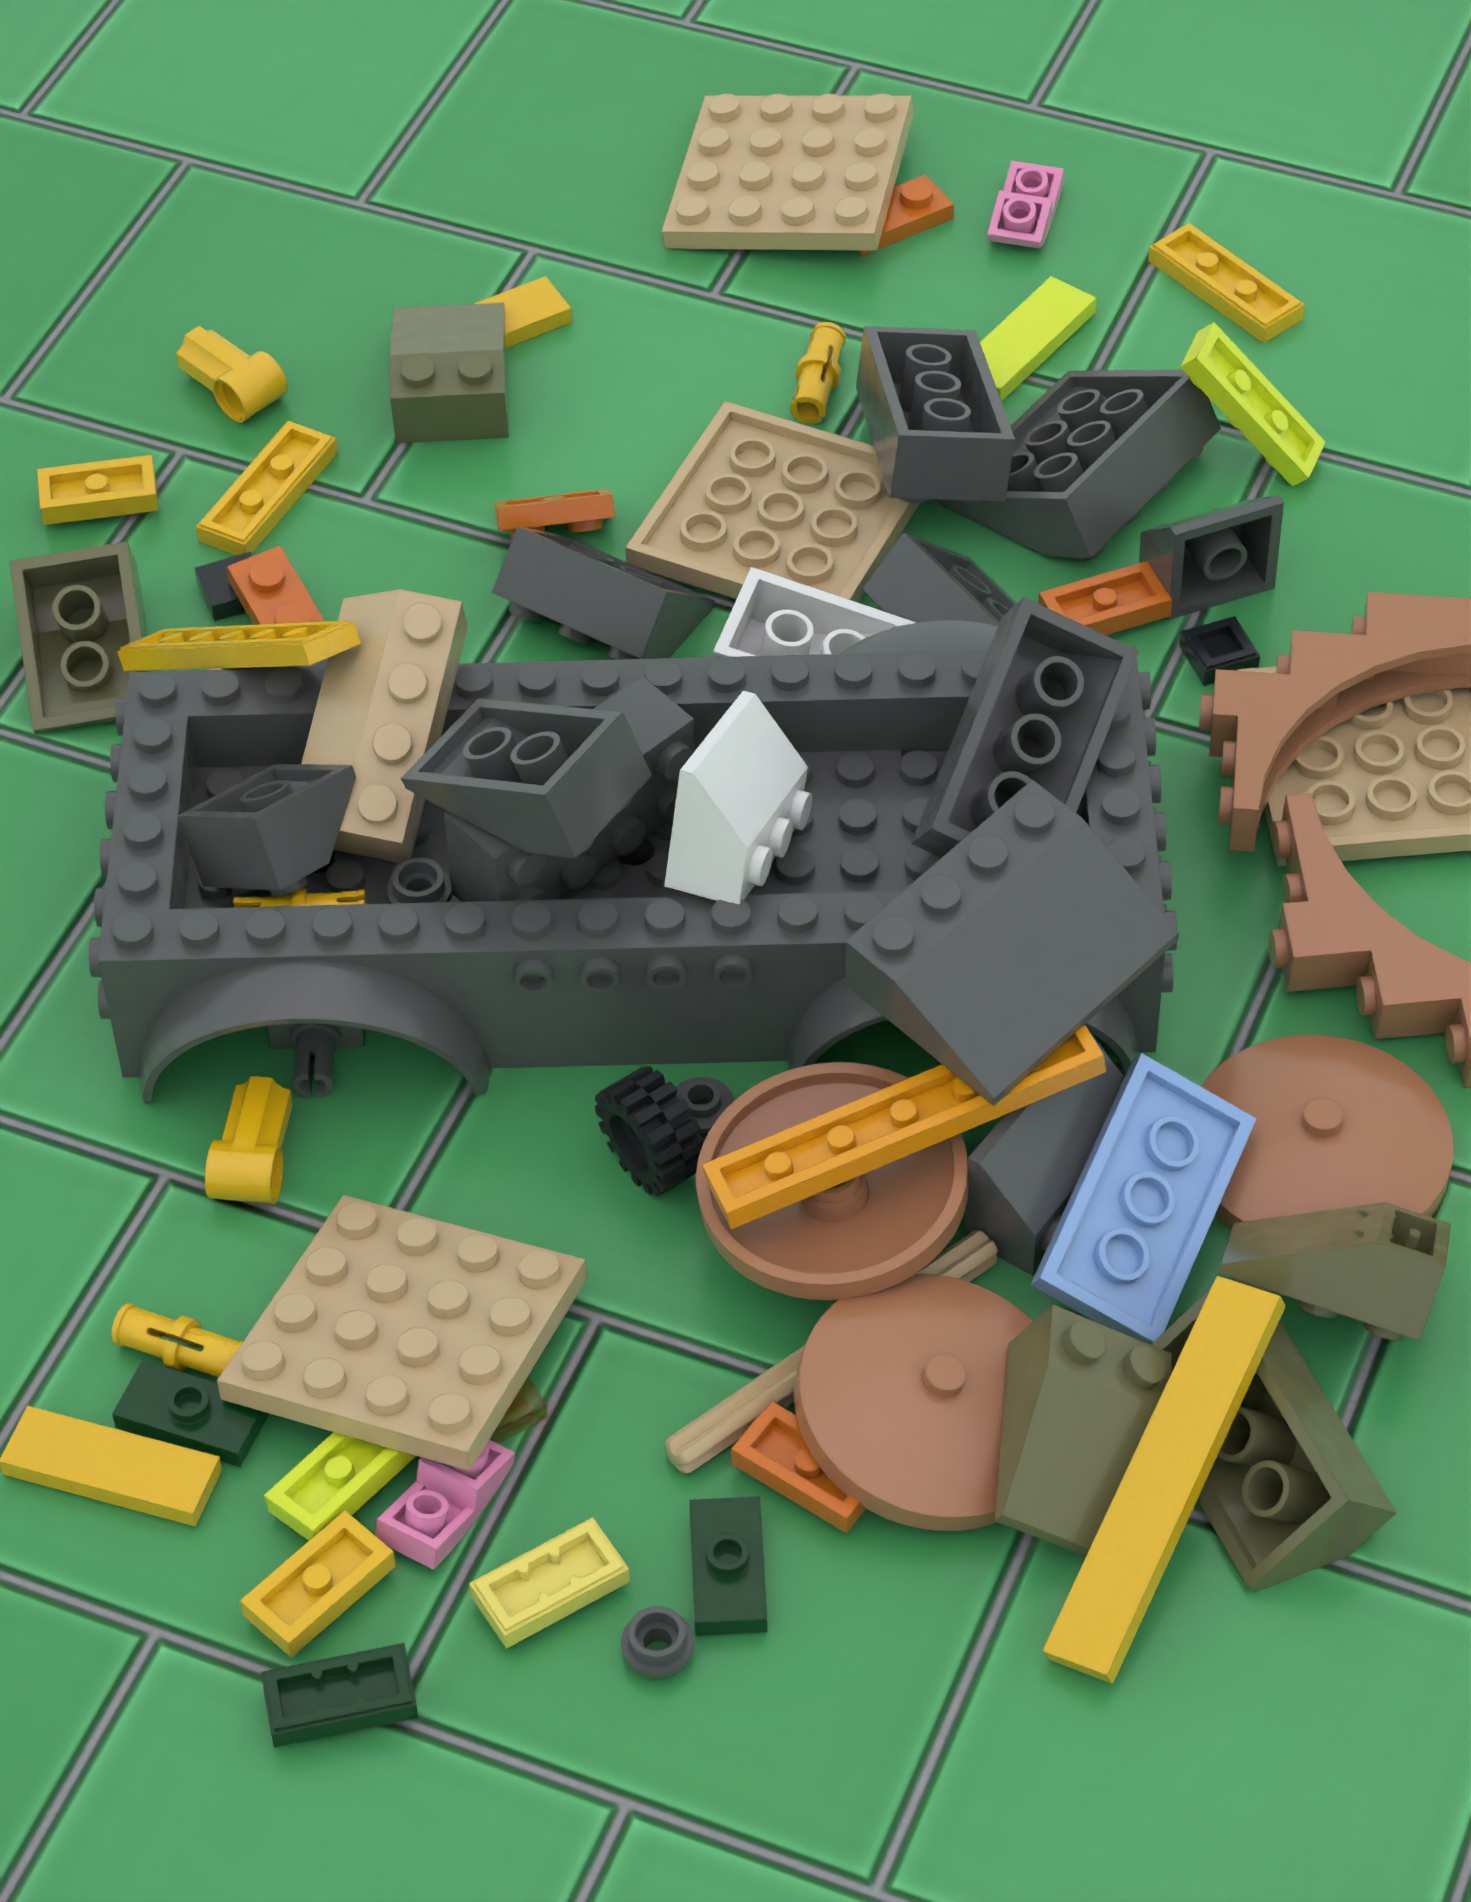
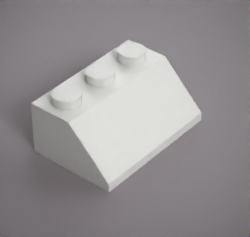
M742 691L680 769L665 887L716 901L723 900L740 905L741 900H745L755 885L761 887L764 885L773 859L775 857H784L793 831L795 829L802 831L808 821L812 806V793L804 791L808 766L755 693Z

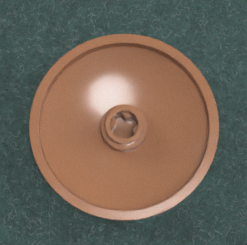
M1294 1035L1275 1038L1248 1047L1231 1056L1220 1064L1201 1085L1202 1088L1256 1118L1215 1213V1217L1230 1230L1233 1223L1383 1202L1432 1217L1445 1196L1454 1153L1453 1134L1446 1111L1431 1087L1414 1070L1378 1048L1358 1041L1327 1035Z
M848 1062L818 1063L784 1071L756 1084L740 1095L724 1110L708 1132L700 1151L696 1170V1190L704 1227L720 1255L735 1270L758 1285L777 1293L810 1300H839L883 1291L912 1277L926 1267L946 1247L959 1227L965 1212L969 1193L968 1160L961 1133L731 1230L706 1182L702 1164L908 1079L888 1069Z
M915 1274L903 1282L880 1292L861 1297L839 1299L822 1315L814 1326L806 1342L795 1378L794 1401L796 1416L806 1446L814 1460L826 1476L846 1495L860 1501V1505L894 1522L935 1531L969 1530L996 1523L995 1510L1008 1344L1033 1321L1015 1305L992 1291L965 1280L933 1274Z

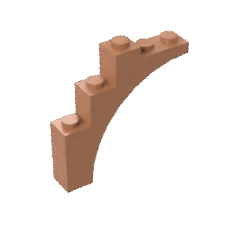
M1367 592L1364 616H1353L1351 634L1292 630L1289 655H1277L1276 673L1215 670L1213 694H1201L1199 731H1210L1209 756L1222 757L1221 778H1233L1232 787L1221 786L1218 824L1230 825L1229 850L1254 852L1260 817L1277 781L1302 751L1331 728L1372 707L1407 696L1454 688H1471V598Z
M1312 794L1286 795L1281 821H1273L1272 844L1276 859L1285 858L1288 874L1283 876L1284 903L1282 904L1278 929L1269 930L1268 945L1272 967H1282L1287 992L1356 986L1359 1012L1362 1016L1370 1015L1375 1039L1445 1033L1449 1062L1451 1064L1459 1063L1464 1087H1471V962L1465 961L1417 936L1379 907L1348 873L1325 835Z

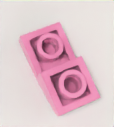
M1011 161L1004 189L998 192L987 233V240L1041 249L1050 230L1062 192L1064 168Z
M489 1440L470 1471L421 1457L418 1462L416 1482L377 1519L375 1536L388 1547L434 1570L460 1542L486 1508L514 1464L515 1452Z

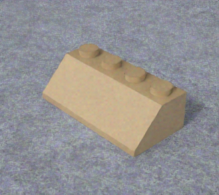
M396 589L343 598L338 621L349 620V622H354L361 644L328 658L301 764L353 766L356 779L333 850L401 863L411 859L425 803L424 798L405 788L401 778L441 737L468 627L462 601Z

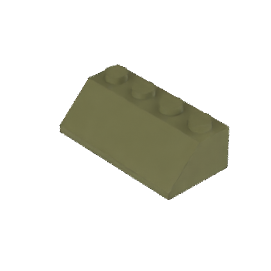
M1211 1289L1151 1344L1172 1353L1171 1373ZM1279 1320L1197 1499L1248 1589L1254 1591L1262 1590L1348 1557L1397 1513Z

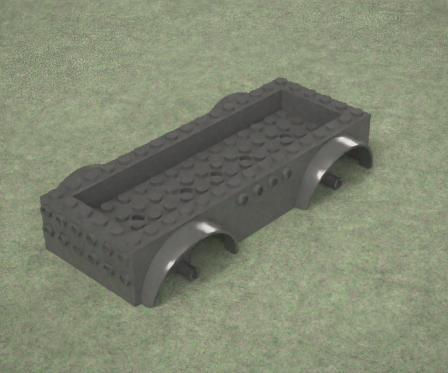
M962 620L918 622L902 625L869 636L846 648L839 654L466 663L458 665L441 736L478 698L594 709L643 675L694 718L696 750L742 691L755 693L808 766L804 791L812 793V806L804 829L802 831L797 829L793 831L784 857H775L773 859L764 885L762 887L755 885L745 900H741L740 905L723 900L716 901L664 886L673 821L668 820L644 837L641 844L634 851L627 855H619L598 870L585 886L577 890H570L559 899L461 902L452 894L450 902L389 904L387 883L394 869L400 863L333 850L329 864L307 875L308 883L303 888L307 889V893H339L342 891L365 889L367 904L234 907V897H270L272 895L269 890L256 889L247 893L233 894L231 888L203 887L178 815L273 764L302 763L328 658L310 666L129 672L127 698H117L116 728L118 735L122 736V744H112L110 754L111 776L113 782H117V790L107 791L105 798L106 824L108 830L112 829L111 839H102L100 843V868L102 877L107 878L106 888H96L94 897L95 921L97 927H101L100 938H91L89 942L91 977H101L102 979L98 985L99 1015L101 1019L111 1020L122 1076L140 1077L143 1102H153L154 1085L159 1075L175 1058L187 1050L218 1036L268 1026L271 1049H296L292 1088L299 1096L309 1098L312 1095L313 1074L315 1080H318V1097H325L333 1091L334 1052L339 1047L364 1046L365 1029L399 1037L432 1051L448 1061L466 1078L474 1094L486 1093L489 1086L490 1068L788 1061V1069L791 1070L814 1064L826 1050L840 1040L870 1025L888 1020L846 986L845 941L941 859L939 856L912 845L911 842L998 626ZM1136 659L1076 813L1083 818L1177 930L1176 912L1167 911L1166 904H1163V900H1171L1170 861H1162L1161 855H1158V851L1166 850V818L1164 812H1156V808H1153V803H1160L1161 801L1160 765H1151V761H1148V756H1155L1156 753L1155 719L1146 718V715H1143V710H1150L1151 706L1150 673L1139 672ZM425 799L411 858L423 857L437 862L450 878L444 812L446 810ZM1177 942L1174 945H1172L1167 951L1176 950ZM1163 953L1085 1024L1092 1034L1104 1041L1116 1053L1122 1062L1125 1075L1131 1062L1137 1057V1052H1156L1161 993L1173 991V960L1171 953Z

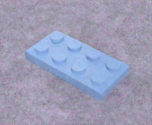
M1141 1053L1130 1064L1031 1282V1286L1099 1324L1151 1345L1165 1331L1256 1118Z

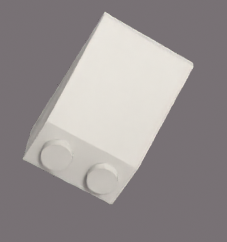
M751 567L713 650L712 657L839 654L846 648L869 636L916 622Z

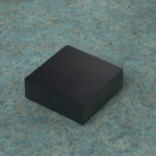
M251 552L194 568L197 584L214 621L246 612L227 580V566L252 557Z
M1235 616L1180 631L1179 647L1203 686L1214 683L1216 669L1237 671V669L1259 668L1260 655Z

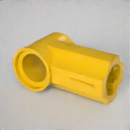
M200 326L194 328L185 335L182 346L176 352L178 368L210 389L219 407L231 420L237 423H243L284 396L288 391L286 376L275 359L269 354L257 351L249 356L213 330L206 331Z
M250 1076L249 1080L244 1084L236 1085L222 1140H213L208 1151L205 1169L207 1198L276 1204L278 1201L284 1168L282 1145L293 1102L291 1090L278 1085L273 1078Z

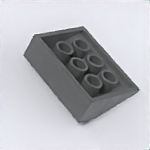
M1183 370L1068 371L1011 425L1015 444L1005 502L986 501L981 505H966L956 500H939L941 506L1047 557H1070L1079 561L1087 560L1100 554L1105 549L1106 543L1124 525L1132 522L1138 516L1139 510L1156 493L1168 487L1171 483V478L1188 461L1202 453L1203 446L1221 427L1209 397L1193 384L1190 377Z
M1031 780L845 941L846 986L994 1106L1178 941L1179 932L1083 818L1034 780Z

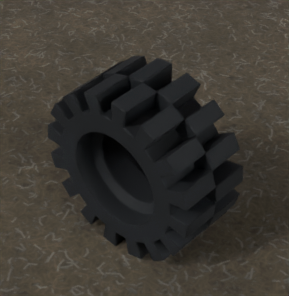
M645 1066L601 1090L595 1097V1101L598 1103L595 1106V1112L603 1120L598 1123L601 1132L608 1135L610 1141L607 1142V1145L612 1153L616 1151L621 1158L619 1165L625 1172L630 1170L632 1181L638 1187L643 1185L646 1193L649 1195L654 1193L655 1196H660L696 1174L698 1158L705 1139L697 1135V1131L701 1128L697 1120L691 1119L687 1113L690 1107L685 1099L680 1101L676 1096L677 1088L671 1081L665 1084L664 1074L656 1070L653 1072L651 1066Z

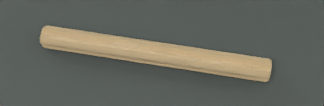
M974 1230L942 1251L916 1274L948 1276L970 1282L996 1264L998 1249L995 1243L983 1231ZM805 1345L669 1436L665 1441V1453L670 1462L681 1473H691L738 1441L771 1401L783 1408L795 1402V1378Z

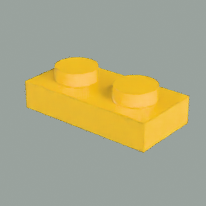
M152 455L37 469L43 525L159 511Z
M344 1510L240 1600L242 1614L292 1658L396 1567L394 1551Z

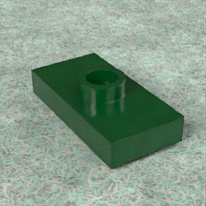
M144 1360L141 1361L112 1413L115 1428L219 1456L220 1461L239 1467L244 1462L269 1413L221 1400L218 1384Z
M760 1496L689 1500L696 1636L768 1632Z
M405 1643L261 1672L274 1748L419 1718Z

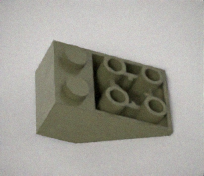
M1387 1202L1233 1223L1219 1274L1231 1277L1232 1281L1266 1292L1273 1291L1296 1299L1297 1305L1313 1315L1334 1318L1338 1313L1364 1322V1328L1379 1337L1389 1340H1402L1404 1336L1420 1341L1446 1266L1451 1224Z

